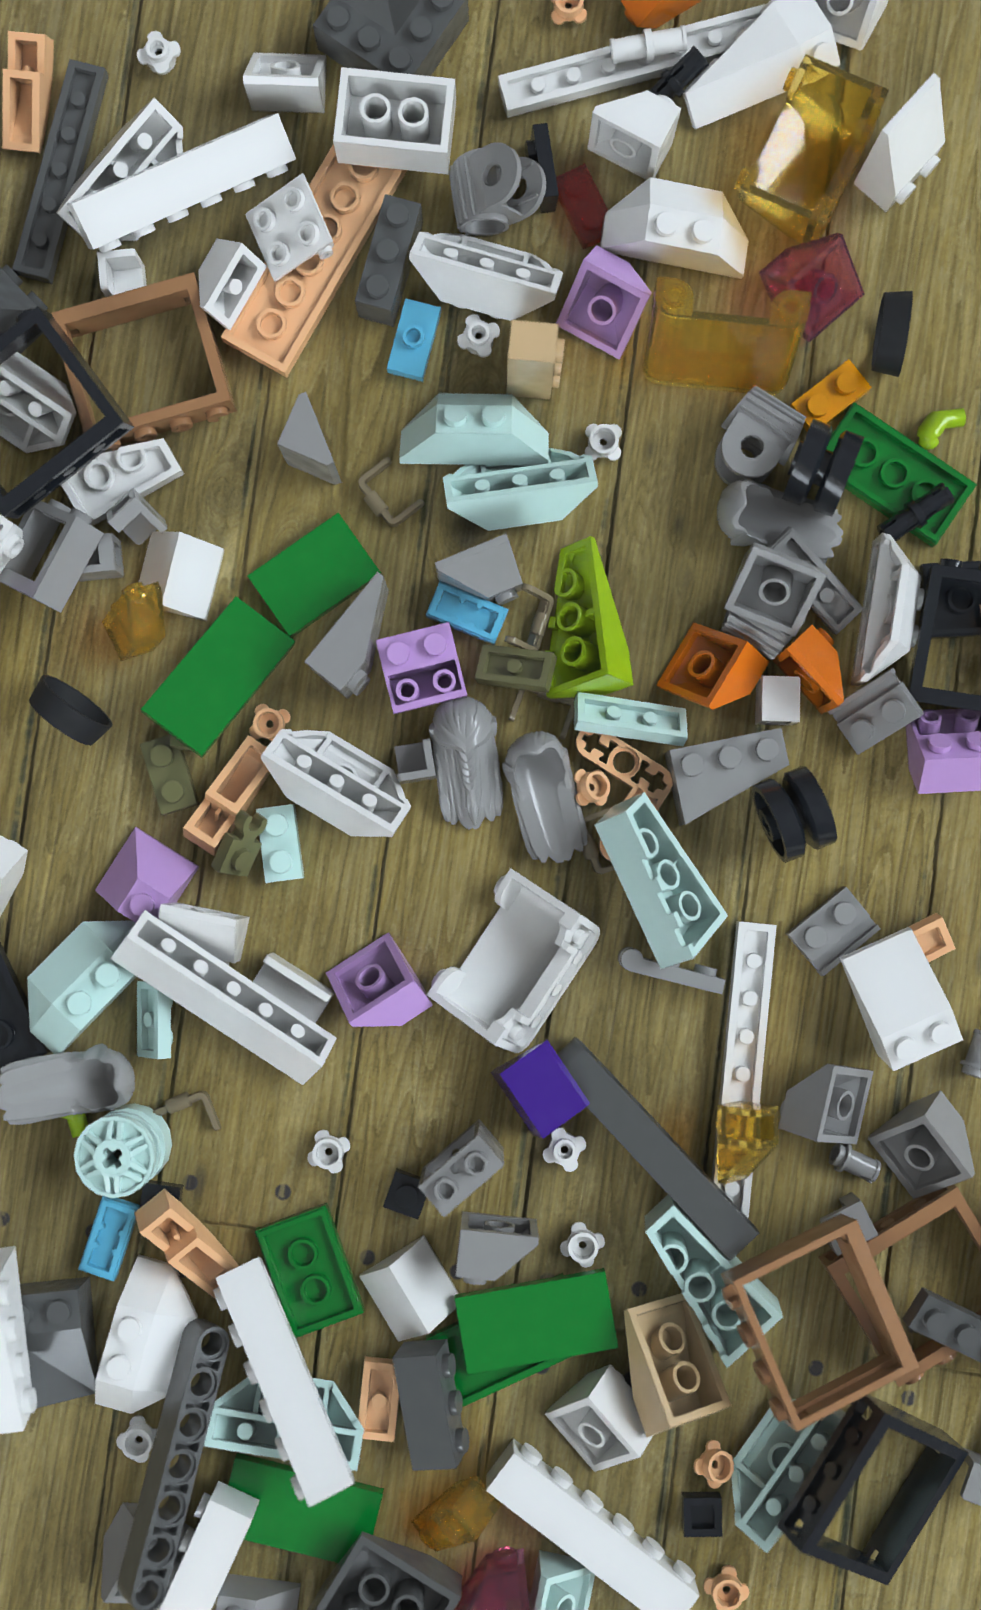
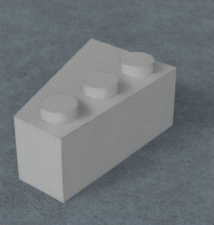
M782 728L672 749L664 753L667 769L672 776V793L679 826L691 822L788 766L789 761Z

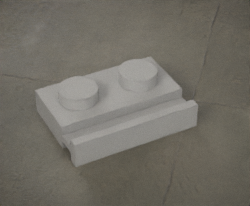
M894 668L846 697L840 706L828 711L838 722L837 726L857 755L924 714L905 684L895 674Z
M841 887L789 930L786 935L814 966L818 974L825 976L841 962L840 957L855 951L881 928L870 918L868 912L849 889Z

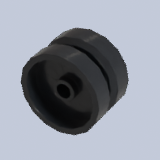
M813 419L804 442L800 441L787 474L790 475V479L782 499L801 505L806 501L812 484L817 485L819 488L813 501L814 511L832 517L855 464L864 436L845 430L840 434L834 451L827 450V446L833 433L832 425Z
M800 766L785 772L782 786L774 779H768L753 785L752 796L758 817L771 846L783 862L787 863L804 856L806 843L817 850L836 843L837 830L828 801L818 781L806 766Z

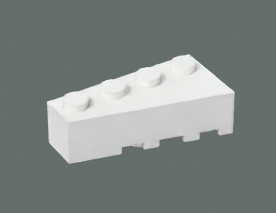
M15 1246L0 1248V1434L24 1431L31 1413L35 1412L37 1406L36 1391L31 1385Z

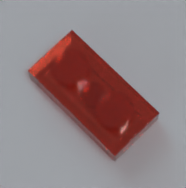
M584 163L556 177L559 194L558 200L583 250L601 242L604 215L608 211Z

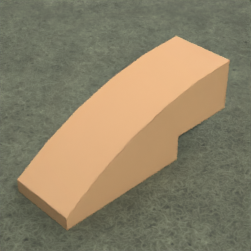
M8 31V69H3L2 149L32 153L42 152L49 116L54 58V40L45 34Z
M249 735L246 737L205 792V799L183 827V837L215 857L225 832L232 833L234 830V821L237 813L240 810L246 811L270 774L260 759L262 753L267 748Z
M166 1189L160 1191L134 1213L139 1233L164 1251L167 1263L213 1298H215L213 1289L219 1287L215 1278L239 1266L229 1252L197 1217Z

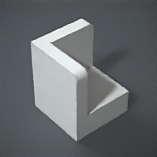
M135 249L110 250L105 253L97 252L100 288L106 297L147 286L145 266Z
M762 676L756 684L755 724L792 726L800 722L801 680L799 677Z

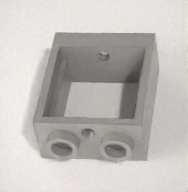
M52 498L48 504L40 501L24 514L18 525L23 531L22 539L24 540V546L21 552L16 557L10 559L0 573V582L61 613L104 533L90 525L93 518L73 507L70 509ZM59 524H65L36 580H31L30 578Z
M478 1119L422 1168L418 1187L441 1215L445 1217L504 1166V1147L482 1121ZM454 1149H459L456 1154H452Z

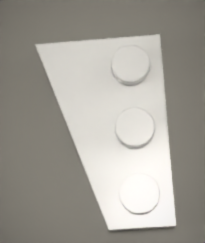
M162 438L122 446L118 450L101 453L61 486L73 507L93 518L90 525L94 526L106 519V512L132 488L142 497H145L184 475V472L167 442Z

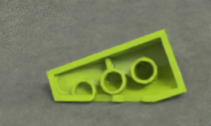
M589 536L560 549L554 593L558 596L555 616H550L548 629L552 630L549 650H544L546 652H554L557 657L549 693H546V697L550 699L575 698L577 692L605 696L634 685L629 649L596 540L594 537Z

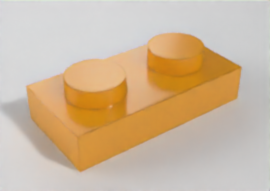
M848 359L791 403L790 407L806 416L803 427L808 432L813 419L825 423L831 422L854 402L867 394L872 387L850 359Z

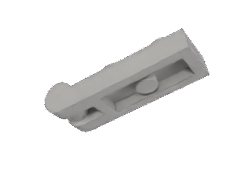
M625 947L618 954L619 964L630 972L721 995L723 993L726 980L716 976L717 969L695 964L694 970L679 967L680 963L660 969L657 961L643 958L641 952L633 947Z

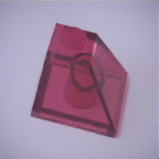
M840 233L786 248L759 272L771 302L801 336L809 342L865 295L843 234Z
M506 1546L496 1549L493 1553L486 1554L462 1586L461 1599L454 1610H531L524 1548L515 1549Z

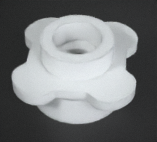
M152 31L147 36L148 42L144 48L137 51V59L142 65L148 64L153 72L165 75L174 68L176 57L180 55L181 49L176 41L169 42L162 37L159 31ZM158 50L162 51L160 55H156Z
M476 314L469 315L466 318V328L458 336L457 343L461 349H467L472 354L482 358L487 357L492 352L493 340L499 336L500 328L494 322L486 323L480 320V317ZM477 333L482 334V337L480 339H477L475 337Z
M590 424L585 431V435L588 437V447L585 449V455H591L593 461L597 458H608L610 461L618 460L621 456V449L618 447L619 438L622 435L621 428L616 424ZM600 440H606L607 444L601 445Z
M558 1127L551 1133L552 1139L550 1140L549 1147L543 1150V1158L547 1163L555 1162L562 1165L565 1171L571 1172L578 1167L577 1159L580 1152L586 1149V1141L582 1136L575 1137L571 1133L566 1132L564 1128ZM563 1146L568 1147V1151L566 1153H563L561 1151V1148Z
M327 1130L318 1131L314 1136L316 1143L313 1151L309 1152L307 1156L309 1164L319 1166L322 1169H328L331 1173L340 1172L343 1168L342 1159L344 1153L350 1149V1141L346 1137L337 1138L331 1136ZM327 1148L332 1149L331 1155L326 1154L325 1150Z
M575 1222L571 1226L570 1236L561 1243L560 1250L564 1256H571L580 1266L587 1268L593 1265L598 1249L603 1248L605 1245V1239L601 1233H593L586 1229V1225L583 1222ZM581 1241L586 1243L584 1248L579 1247Z
M134 1416L130 1420V1427L126 1432L118 1435L116 1444L128 1458L133 1459L137 1463H143L149 1458V1452L153 1448L157 1429H152L146 1424L143 1416ZM141 1436L143 1438V1441L138 1442L136 1440V1437Z

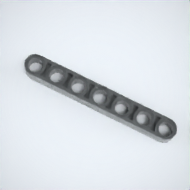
M574 1037L557 1053L590 1102L587 1108L730 1260L760 1234L745 1214L577 1037Z
M203 1318L191 1321L185 1327L181 1337L118 1577L117 1587L119 1593L135 1610H156L166 1595L229 1349L228 1333L223 1328ZM210 1333L208 1343L201 1348L203 1337ZM200 1373L198 1382L190 1388L193 1377ZM190 1413L188 1422L180 1428L181 1420ZM179 1454L177 1463L169 1468L171 1460ZM169 1496L167 1503L158 1510L160 1502ZM158 1538L156 1545L147 1551L150 1543ZM147 1581L145 1587L140 1592L136 1593L138 1587L143 1582Z

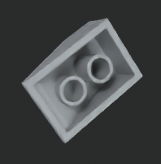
M379 572L374 575L304 661L314 673L347 699L352 694L358 696L371 680L367 675L372 669L377 647L376 640L379 638L389 593L384 576Z

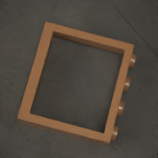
M194 272L50 313L73 343L72 338L192 304L216 393L128 417L135 428L108 449L118 450L119 447H122L121 444L131 441L139 443L152 441L157 438V434L170 430L172 432L187 431L193 427L194 423L204 420L218 422L220 421L219 417L237 411L210 316L200 307L199 281ZM64 362L83 433H85L96 424L88 393Z
M951 1185L912 1199L873 1223L878 1236L866 1242L874 1257L954 1208L981 1253V1225L958 1187ZM830 1249L818 1258L877 1356L884 1354V1351L869 1315L845 1276L849 1272V1268L843 1254L837 1256ZM981 1309L975 1313L981 1316ZM931 1339L913 1350L919 1368L894 1380L898 1387L904 1384H914L924 1376L925 1371L937 1364L943 1365L952 1361L958 1351Z
M839 1214L720 1274L725 1284V1287L721 1289L728 1307L732 1311L736 1310L741 1324L737 1325L738 1333L747 1348L751 1347L755 1355L756 1361L752 1363L754 1371L763 1385L767 1384L772 1398L768 1399L771 1411L778 1422H785L796 1432L919 1368V1364L858 1221L854 1218ZM836 1239L884 1354L792 1401L743 1285Z

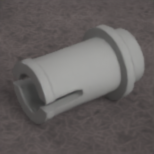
M974 1029V1035L966 1059L961 1060L960 1064L963 1065L962 1073L981 1079V1030Z
M836 1143L829 1155V1164L834 1166L835 1171L842 1172L844 1170L866 1180L868 1183L874 1182L881 1170V1162L853 1150L851 1144Z

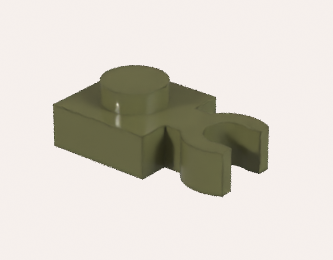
M240 810L235 817L234 824L236 829L234 834L225 832L211 867L218 873L248 877L262 845L256 837L264 831L267 819L255 812L252 819V816L246 811Z

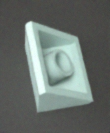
M539 1550L527 1610H588L595 1574L571 1556Z

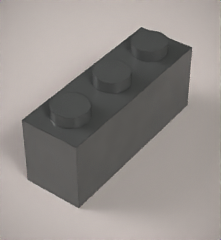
M385 194L355 298L359 318L394 327L412 264L409 260V254L423 225L420 203Z
M447 1339L404 1342L392 1360L412 1471L457 1469L464 1454L468 1452L469 1433L467 1428H463L462 1425L463 1400L461 1392L456 1390L455 1356L449 1352Z

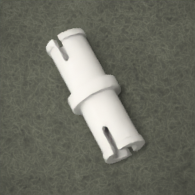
M685 25L653 32L651 28H646L642 30V34L610 39L612 63L615 65L620 62L645 58L646 62L654 61L655 56L687 51Z

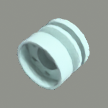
M134 1103L115 1108V1111L107 1113L88 1125L77 1139L74 1151L76 1172L84 1185L98 1195L117 1198L129 1196L156 1176L169 1160L172 1148L170 1129L163 1117L153 1113L154 1110L148 1106ZM117 1149L122 1152L119 1160L114 1155Z

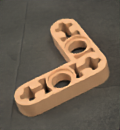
M580 731L577 734L575 748L578 754L631 788L623 801L645 792L656 810H659L673 786L671 773L665 767L616 736L598 734L600 736L598 743L606 749L609 747L610 742L617 746L610 752L605 764L599 760L604 753L595 748L591 752H587L584 749L586 742L582 740L583 736L591 737L594 733ZM626 752L633 757L634 766L630 772L620 773L614 768L613 759L616 754ZM641 762L648 765L643 770L644 773L652 777L657 773L663 776L661 778V783L665 785L663 790L657 788L653 792L649 791L650 783L641 776L638 778L637 784L631 780L639 771ZM600 839L598 842L600 854L606 860L611 861Z

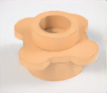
M551 0L554 5L551 19L555 24L562 25L565 21H574L577 24H581L586 20L587 11L584 9V0ZM566 4H571L572 7H571V8H566L565 5H566Z
M259 704L254 710L256 715L253 725L249 728V734L255 740L264 738L272 742L281 729H285L286 724L290 722V713L286 709L277 711L269 708L266 704ZM272 721L273 727L268 728L267 722Z
M584 769L577 770L574 773V781L577 783V794L575 796L577 803L580 806H586L588 803H595L597 806L604 805L610 792L608 777L600 769L593 770V772H586Z
M709 1440L705 1445L706 1450L701 1454L700 1458L694 1461L693 1467L696 1474L703 1475L707 1479V1484L710 1488L717 1489L722 1483L727 1482L731 1478L734 1471V1461L731 1454L720 1448L718 1441Z
M731 1565L723 1566L718 1575L714 1578H706L703 1584L705 1593L712 1595L717 1610H735L749 1596L748 1586L740 1582L735 1567ZM729 1586L730 1589L729 1591L724 1592L723 1587Z

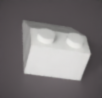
M935 73L930 76L881 130L853 183L885 212L896 201L902 205L915 190L916 185L913 182L920 174L926 178L941 161L937 154L945 143L940 78Z
M909 926L840 957L875 1051L893 1071L963 1040L952 1008Z

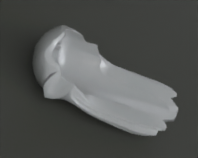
M749 478L734 481L722 491L717 505V521L724 534L730 538V543L733 546H752L755 542L767 547L789 526L795 529L823 563L826 564L827 559L834 556L831 548L840 545L842 541L843 530L837 524L842 519V516L838 514V509L835 510L832 517L814 511V500L807 498L804 503L797 505L783 500L784 492Z
M467 696L442 702L436 708L433 723L429 726V733L433 743L440 809L444 820L451 822V825H455L460 821L468 830L471 828L478 829L485 817L493 822L496 816H501L503 809L502 779L495 742L497 720L482 702Z
M536 731L520 736L507 750L505 762L502 763V769L508 782L511 784L513 802L526 849L533 860L539 859L541 863H545L548 857L556 863H563L564 860L569 861L572 858L574 849L581 852L583 851V846L587 845V829L581 806L575 799L577 792L570 767L568 750L562 746V743H560L555 735L548 732Z
M103 1043L87 1049V1051L63 1052L14 1061L0 1069V1084H2L0 1087V1109L6 1111L3 1115V1120L8 1121L10 1125L31 1124L90 1112L115 1111V1108H119L129 1102L135 1090V1074L129 1060L119 1051L112 1050Z

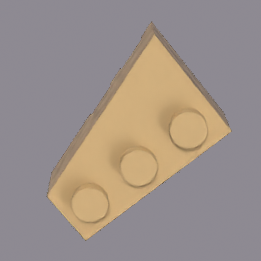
M511 320L507 394H512L514 397L550 400L552 388H559L565 339L557 338L559 324Z

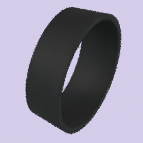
M912 291L883 293L873 345L872 371L899 377L910 328L913 302Z
M42 675L29 699L33 709L49 724L68 737L85 745H93L113 725L110 718L89 698L67 683L49 675Z

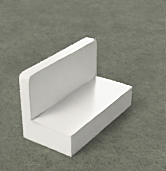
M274 952L267 954L263 960L264 965L253 982L316 1024L335 992Z

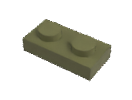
M483 644L474 679L478 684L549 693L557 657L554 652Z
M171 734L140 744L161 815L164 816L200 805L184 751L170 748Z

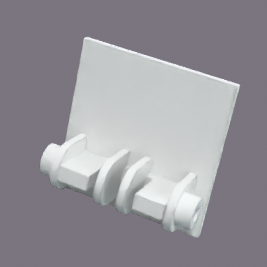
M303 173L245 214L275 282L314 255H319L320 259H327L333 255V239Z

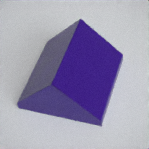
M548 1040L539 1043L491 1072L532 1135L540 1138H545L590 1104Z

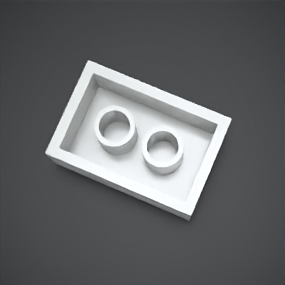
M341 67L333 138L337 162L449 174L456 109L455 79Z

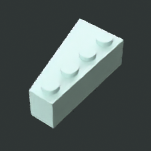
M643 792L614 805L594 826L660 969L694 959L728 915L652 802Z
M667 1195L645 1215V1232L668 1271L678 1283L687 1303L692 1307L700 1320L702 1328L719 1352L724 1365L728 1368L749 1348L745 1346L738 1333L737 1325L741 1324L736 1310L732 1311L723 1297L721 1289L725 1287V1284L720 1274L742 1262L736 1256L730 1260L681 1207ZM757 1278L743 1285L763 1334H765L783 1318L778 1298Z

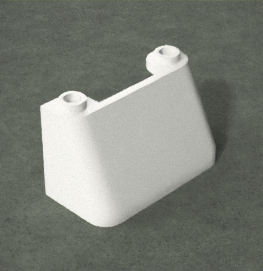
M510 868L508 873L502 876L494 887L495 902L500 906L499 910L460 969L449 967L440 970L434 976L431 983L432 987L427 996L493 1045L513 1053H520L532 1042L596 945L600 936V928Z

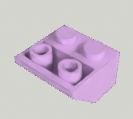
M449 622L376 640L394 714L467 696Z
M964 708L923 710L924 714L906 725L909 771L918 794L981 791V711Z

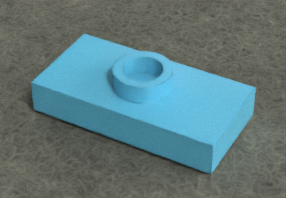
M405 298L387 365V373L423 382L441 315V307Z
M439 581L425 616L441 624L449 622L451 628L495 645L509 609Z
M102 1196L78 1270L111 1281L117 1279L136 1223L134 1213L140 1208V1205L120 1198Z

